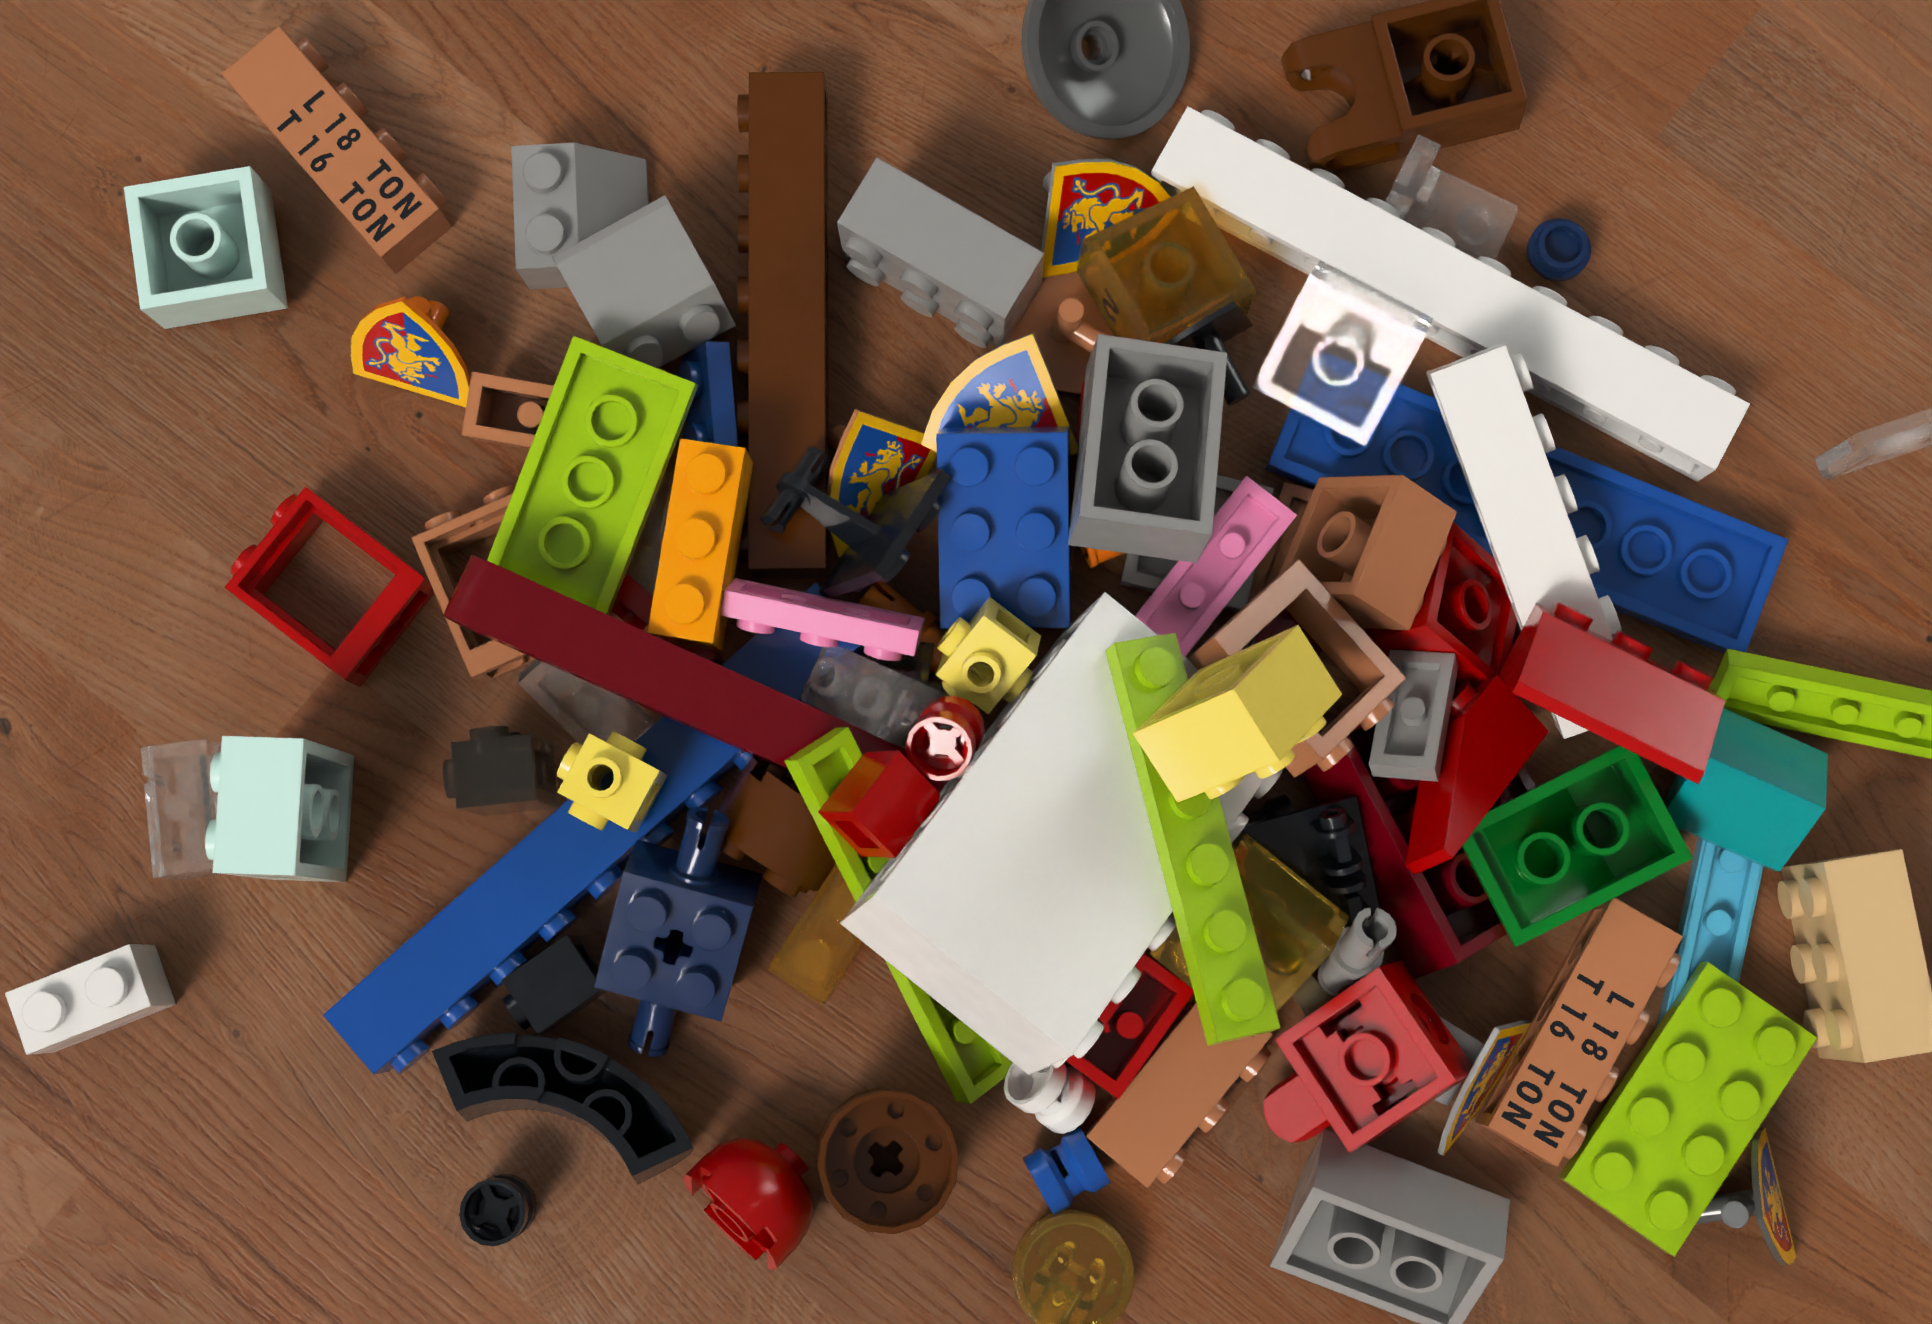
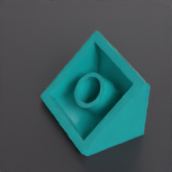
M1723 708L1707 767L1699 784L1675 774L1664 804L1677 829L1770 870L1780 872L1826 809L1828 754Z

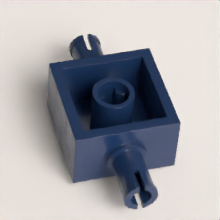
M693 807L688 810L686 816L687 823L679 851L641 840L636 841L623 871L594 988L640 1000L632 1032L628 1037V1045L637 1053L642 1054L649 1031H653L654 1035L648 1054L651 1057L662 1056L669 1051L670 1037L678 1010L722 1022L763 874L718 862L730 819L724 813L715 810L708 833L704 834L703 827L708 807Z

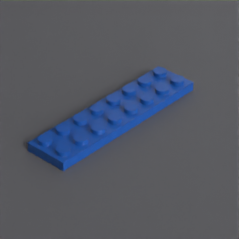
M1314 350L1265 470L1313 489L1319 477L1404 475L1457 512L1454 522L1494 557L1436 398ZM1555 446L1556 450L1546 453L1554 478L1565 474L1572 489L1578 511L1568 514L1575 536L1578 538L1587 535L1596 555L1600 571L1590 574L1598 598L1608 595L1615 611L1722 654H1725L1726 649L1741 652L1747 651L1789 539Z

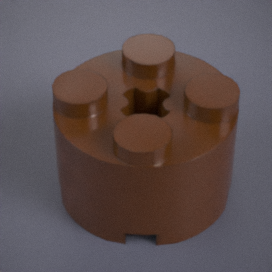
M752 755L718 808V811L724 813L730 819L721 851L739 861H742L744 856L747 855L767 867L763 878L780 891L792 897H796L799 891L807 893L809 890L819 892L837 864L791 773L786 770L781 779L768 771L765 773L770 763Z

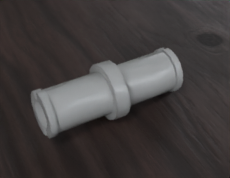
M1365 908L1357 914L1351 927H1346L1337 933L1330 944L1329 957L1323 961L1318 969L1319 984L1325 992L1336 997L1342 987L1343 992L1382 964L1384 950L1391 945L1397 931L1395 921L1390 914L1377 908L1374 915L1368 920L1371 916V909Z

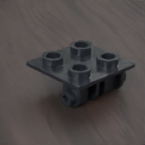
M1356 795L1248 823L1232 842L1259 949L1336 928L1343 930L1346 927H1351L1353 920L1363 909H1371V916L1368 920L1371 919L1377 908L1380 909Z

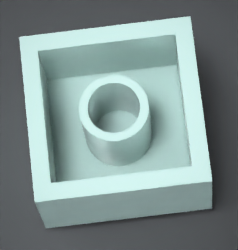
M250 166L124 187L140 310L164 329L288 308L272 191Z

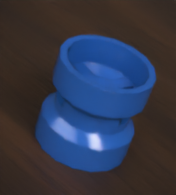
M1080 1126L1073 1131L1063 1134L1060 1144L1052 1149L1038 1148L1022 1157L1053 1215L1070 1207L1074 1196L1086 1190L1095 1193L1111 1184ZM1063 1166L1069 1174L1065 1178H1063L1059 1170Z

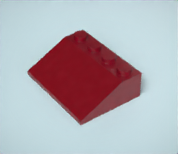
M1376 724L1367 731L1358 725L1347 736L1354 746L1342 759L1325 772L1316 764L1303 772L1319 804L1352 795L1357 796L1380 909L1390 914L1395 921L1397 931L1393 944L1407 970L1414 979L1463 961L1507 933L1462 847L1454 858L1415 875L1405 866L1419 780L1374 777L1369 767V759ZM1525 765L1516 774L1492 808L1535 786Z

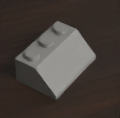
M1324 1129L1301 1172L1271 1257L1270 1267L1419 1324H1463L1504 1260L1510 1199L1368 1145H1364L1349 1153L1336 1133Z

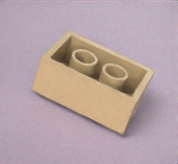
M1903 849L1852 855L1783 867L1781 869L1783 881L1778 883L1777 889L1778 900L1783 915L1792 921L1796 945H1792L1790 950L1791 965L1796 979L1799 983H1804L1809 1009L1804 1011L1803 1024L1804 1029L1817 1037L1812 1047L1817 1048L1819 1058L1868 1063L1932 1052V988Z

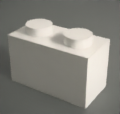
M128 944L5 993L26 1055L57 1052L176 1005L155 945Z

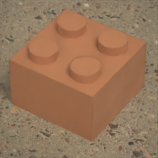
M1404 475L1319 477L1279 575L1299 559L1361 628L1410 630L1413 620L1423 604V595L1438 558L1446 547L1447 536L1457 512Z

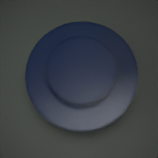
M1556 218L1545 221L1534 230L1527 244V258L1531 267L1538 275L1551 281H1567L1576 277L1586 267L1591 255V244L1588 235L1582 227L1567 219Z

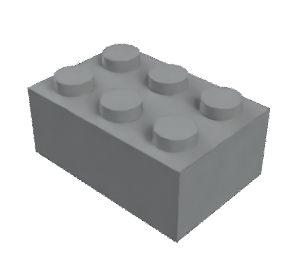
M879 158L875 159L837 221L843 258L849 261L846 267L852 274L870 285L879 286L881 281L901 291L900 299L907 306L927 317H933L935 312L956 323L954 330L962 338L981 348H987L989 343L999 347L1007 342L1041 287L1044 253Z
M1103 334L1097 335L1086 366L1068 545L1192 563L1198 562L1213 531L1227 365L1226 352Z

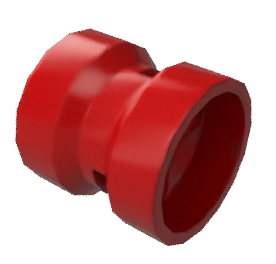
M942 696L930 702L924 709L918 721L910 730L906 741L907 758L924 777L935 781L951 780L960 776L969 766L975 752L982 743L985 733L984 720L977 707L968 700L957 696ZM947 725V726H950V727H952V728H951V729H948V728H945V727H944V728H940V726Z

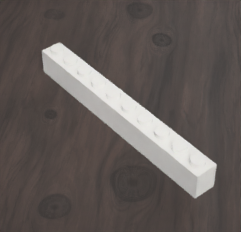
M1187 106L1150 175L1160 183L1174 200L1175 205L1463 358L1498 344L1506 345L1510 356L1520 352L1524 358L1533 383V389L1527 392L1696 482L1716 470L1750 406V403L1735 396L1736 390L1729 383L1714 376L1703 375L1699 377L1678 366L1680 363L1678 358L1669 351L1657 346L1647 345L1642 347L1623 337V330L1612 321L1600 316H1590L1589 318L1566 307L1567 301L1557 292L1542 286H1534L1532 289L1510 277L1511 271L1502 263L1484 256L1476 259L1455 248L1456 243L1442 231L1431 227H1423L1421 230L1400 219L1398 210L1389 203L1377 198H1367V200H1364L1345 190L1344 183L1334 174L1319 168L1309 171L1290 161L1289 154L1279 145L1265 139H1258L1254 142L1234 131V125L1224 116L1210 110H1203L1200 113Z

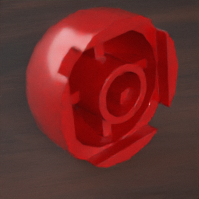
M735 1138L723 1142L704 1155L683 1177L686 1188L692 1196L701 1187L712 1200L703 1211L740 1249L755 1261L764 1252L768 1253L767 1268L772 1271L777 1269L786 1260L808 1232L813 1216L812 1196L809 1188L801 1178L808 1171V1167L794 1150L782 1142L775 1149H772L760 1140L752 1138Z

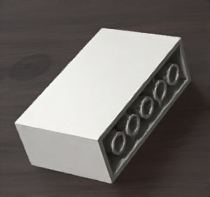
M1106 592L1070 624V628H1066L1034 668L1033 675L1023 691L1012 703H1008L985 732L982 743L975 752L969 766L960 776L946 783L940 791L939 802L896 858L888 859L840 922L842 926L1028 1075L1050 1065L1058 1068L1070 1056L1074 1055L1079 1059L1089 1051L1104 1029V1025L1097 1021L1106 1006L1110 1001L1114 1004L1120 1003L1139 980L1141 971L1134 967L1147 948L1151 951L1159 948L1176 926L1174 916L1171 914L1173 911L1105 652L1115 642L1159 635ZM1182 655L1189 680L1198 670ZM1283 769L1263 779H1260L1256 772L1245 775L1238 785L1219 796L1231 843L1241 833L1249 820L1242 813L1253 796L1257 799L1264 796L1278 780Z

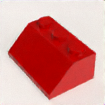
M1557 601L1552 611L1535 604L1499 672L1510 691L1699 784L1707 767L1725 700L1709 689L1714 678L1679 660L1676 661L1672 670L1650 660L1649 657L1653 648L1623 632L1617 631L1611 641L1589 630L1594 620L1593 618L1566 604Z

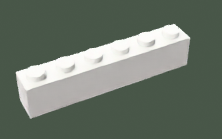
M1498 344L1427 371V377L1520 630H1522L1535 604L1552 611L1558 601L1593 618L1594 620L1589 630L1612 641V634L1622 631L1610 597L1608 595L1601 598L1597 597L1590 574L1600 571L1599 564L1587 535L1576 538L1568 514L1578 511L1577 504L1565 474L1555 478L1553 476L1546 453L1556 450L1554 440L1544 415L1541 413L1532 417L1523 392L1533 389V383L1522 354L1519 352L1510 356L1506 345ZM1551 712L1556 728L1564 739L1589 731Z

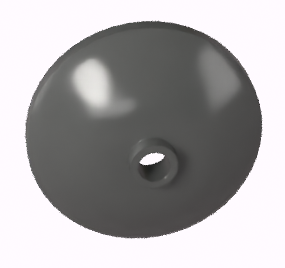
M1029 0L1026 6L1021 40L1025 69L1031 86L1042 105L1066 128L1094 139L1110 140L1134 136L1149 129L1161 120L1177 100L1186 79L1190 58L1189 29L1180 0ZM1083 39L1087 41L1090 48L1088 58L1082 52L1081 43Z

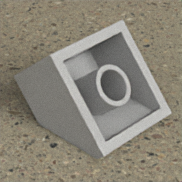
M575 142L511 146L516 270L529 290L566 288L568 285L552 257L649 204L647 161L643 158Z
M665 195L552 257L602 347L655 368L662 367L698 347L705 341H709L736 326L714 281Z

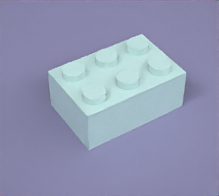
M222 736L221 752H215L210 766L211 788L214 792H218L216 819L210 820L205 837L206 855L209 860H213L212 873L269 880L346 882L354 755L304 738Z

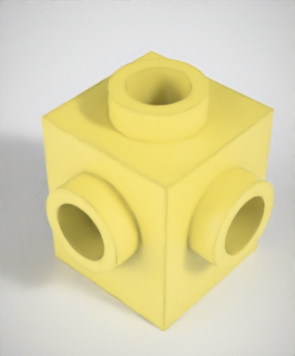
M989 597L969 623L959 617L942 637L936 647L943 653L936 676L943 680L942 686L950 696L966 699L989 714L1002 698L1008 703H1012L1030 681L1033 671L1027 667L1037 656L1041 635Z
M611 731L605 742L589 733L583 745L574 742L565 754L557 771V777L563 780L557 793L573 801L567 813L603 831L610 820L629 831L637 833L668 775L641 761L647 749L630 739ZM613 771L614 780L612 785L608 789L602 790V778L608 772Z

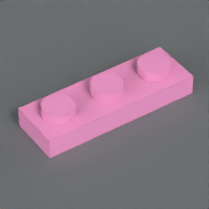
M1246 476L1215 514L1212 536L1198 562L1178 561L1135 617L1157 635L1176 633L1181 654L1186 657L1296 518L1297 514Z
M735 578L725 589L720 614L721 616L737 619L736 626L749 632L772 634L775 632V627L801 632L800 640L811 645L837 647L839 641L863 645V652L866 655L887 661H900L903 654L915 655L920 644L925 618L738 578Z

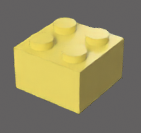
M1296 625L1199 669L1133 735L1177 803L1205 792L1209 799H1213L1234 788L1243 780L1245 775L1256 772L1257 776L1263 779L1277 773L1290 764L1296 757L1292 748L1296 744L1315 735L1326 725L1327 722L1323 715L1341 697L1342 693L1299 625Z

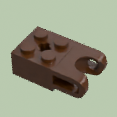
M1430 0L1371 15V21L1297 40L1290 44L1281 58L1286 79L1293 88L1299 91L1332 90L1343 96L1350 106L1347 115L1317 127L1310 135L1305 150L1310 170L1319 168L1332 174H1339L1519 130L1528 102L1500 0ZM1437 71H1447V75L1441 74Z

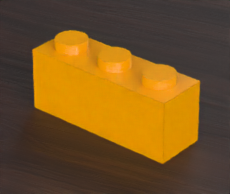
M680 438L647 633L676 645L715 651L723 650L728 617L721 616L720 614L724 591L735 578L753 469V461L745 448Z

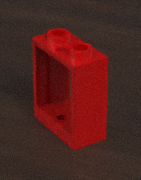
M304 487L298 496L295 494L290 495L278 506L271 518L273 527L259 545L253 544L247 547L237 557L231 568L233 577L224 588L342 679L361 687L430 600L434 590L430 581L321 497L307 487ZM323 520L395 575L337 649L265 594Z

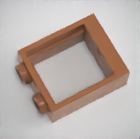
M509 485L491 492L483 498L485 506L464 515L459 510L440 514L425 523V532L411 537L443 614L457 586L446 555L498 533L516 485ZM446 619L470 677L482 684L537 661L533 657L494 640L483 644L479 633Z
M1299 559L1271 581L1188 658L1199 670L1243 650V647L1279 613L1286 609L1357 687L1361 694L1320 734L1317 732L1312 737L1296 744L1292 748L1296 757L1285 768L1294 778L1316 764L1325 772L1342 759L1354 746L1347 736L1358 725L1367 731L1386 716L1395 706L1388 696L1406 679L1400 670Z

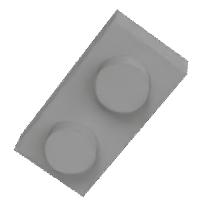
M1390 649V661L1406 679L1388 696L1395 704L1393 709L1376 723L1369 759L1371 773L1374 777L1439 782L1458 672L1455 653Z

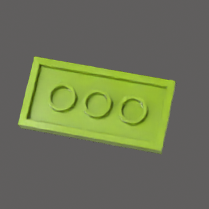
M573 336L487 561L610 616L699 385Z
M1700 962L1587 1132L1579 1150L1569 1159L1558 1177L1665 1253L1675 1257L1817 1037L1711 963Z

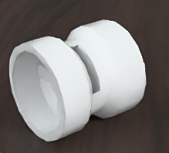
M1012 1063L1004 1082L1006 1099L1025 1113L1035 1114L1036 1119L1054 1133L1065 1134L1076 1129L1090 1114L1095 1102L1096 1089L1093 1081L1076 1068L1065 1066V1063L1058 1068L1050 1065L1030 1075Z

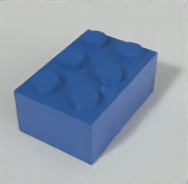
M1070 427L942 428L936 434L937 471L942 469L951 479L938 497L943 502L942 508L938 513L940 628H950L959 617L969 623L989 597L1030 628H1070L1072 620V546L1068 545L1071 519Z

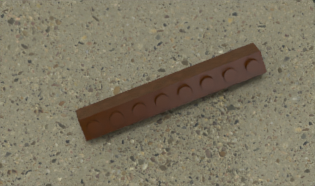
M749 72V94H738L737 100L739 133L749 132V155H738L737 159L739 193H749V215H738L737 219L739 253H749V276H738L737 280L739 314H749V337H738L737 341L738 374L749 375L748 399H738L737 429L739 437H748V454L753 461V469L748 493V523H743L738 561H748V569L754 579L828 578L829 533L824 525L802 507H799L783 533H776L770 530L769 526L772 523L764 525L760 519L761 515L765 513L778 494L776 484L785 472L792 473L808 447L812 446L822 450L823 453L820 457L826 454L829 456L828 92L824 72ZM829 467L825 469L814 485L815 488L825 494L829 478Z

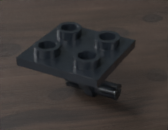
M811 446L808 447L792 473L785 472L776 484L778 494L765 513L761 515L760 519L764 525L772 523L769 526L770 530L776 533H783L799 507H802L848 546L818 592L828 598H834L851 591L859 593L872 583L878 581L886 583L890 581L906 564L910 552L905 549L906 545L915 532L924 530L935 519L942 508L943 502L938 497L951 479L947 473L941 469L883 494L866 519L814 487L825 469L831 464V459L827 454L820 457L823 451Z

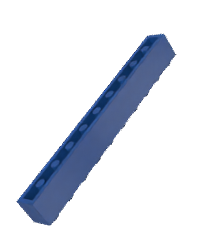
M814 583L805 591V593L822 596L818 592L820 586L817 583ZM775 627V632L772 634L757 633L721 666L817 708L819 703L814 698L815 695L832 680L838 687L844 685L866 665L867 661L862 656L864 653L863 645L839 641L837 647L815 646L801 641V632ZM663 716L634 741L647 749L641 761L668 775L637 833L629 831L610 820L607 822L604 830L601 831L567 813L573 803L572 800L568 799L333 1005L323 1016L373 1075L389 1072L393 1068L398 1074L405 1072L429 1051L430 1048L424 1040L442 1024L448 1030H451L470 1016L479 1006L473 997L492 980L498 987L504 984L502 982L503 978L528 962L523 953L542 937L547 943H550L564 933L577 920L572 910L590 894L596 900H599L621 882L623 875L620 867L628 861L637 840L662 846L674 834V830L669 824L687 808L706 807L723 790L717 782L736 765L743 771L752 755ZM613 771L608 772L602 778V790H606L612 785L614 780Z

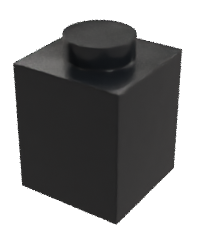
M565 935L502 979V982L510 992L509 995L503 998L508 1011L522 1029L526 1030L532 1026L537 1034L549 1033L608 991L594 988L599 967L577 935Z

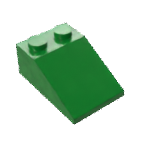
M1615 745L1490 809L1462 846L1514 947L1693 859L1640 757L1619 745Z

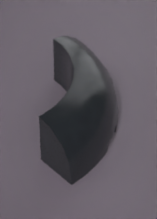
M501 1033L457 1041L432 1051L455 1109L467 1122L484 1115L510 1110H537L567 1117L586 1126L609 1143L621 1156L637 1185L678 1164L691 1155L694 1150L679 1120L667 1103L647 1082L641 1080L632 1071L611 1059L609 1055L584 1044L560 1037L555 1039L534 1035Z

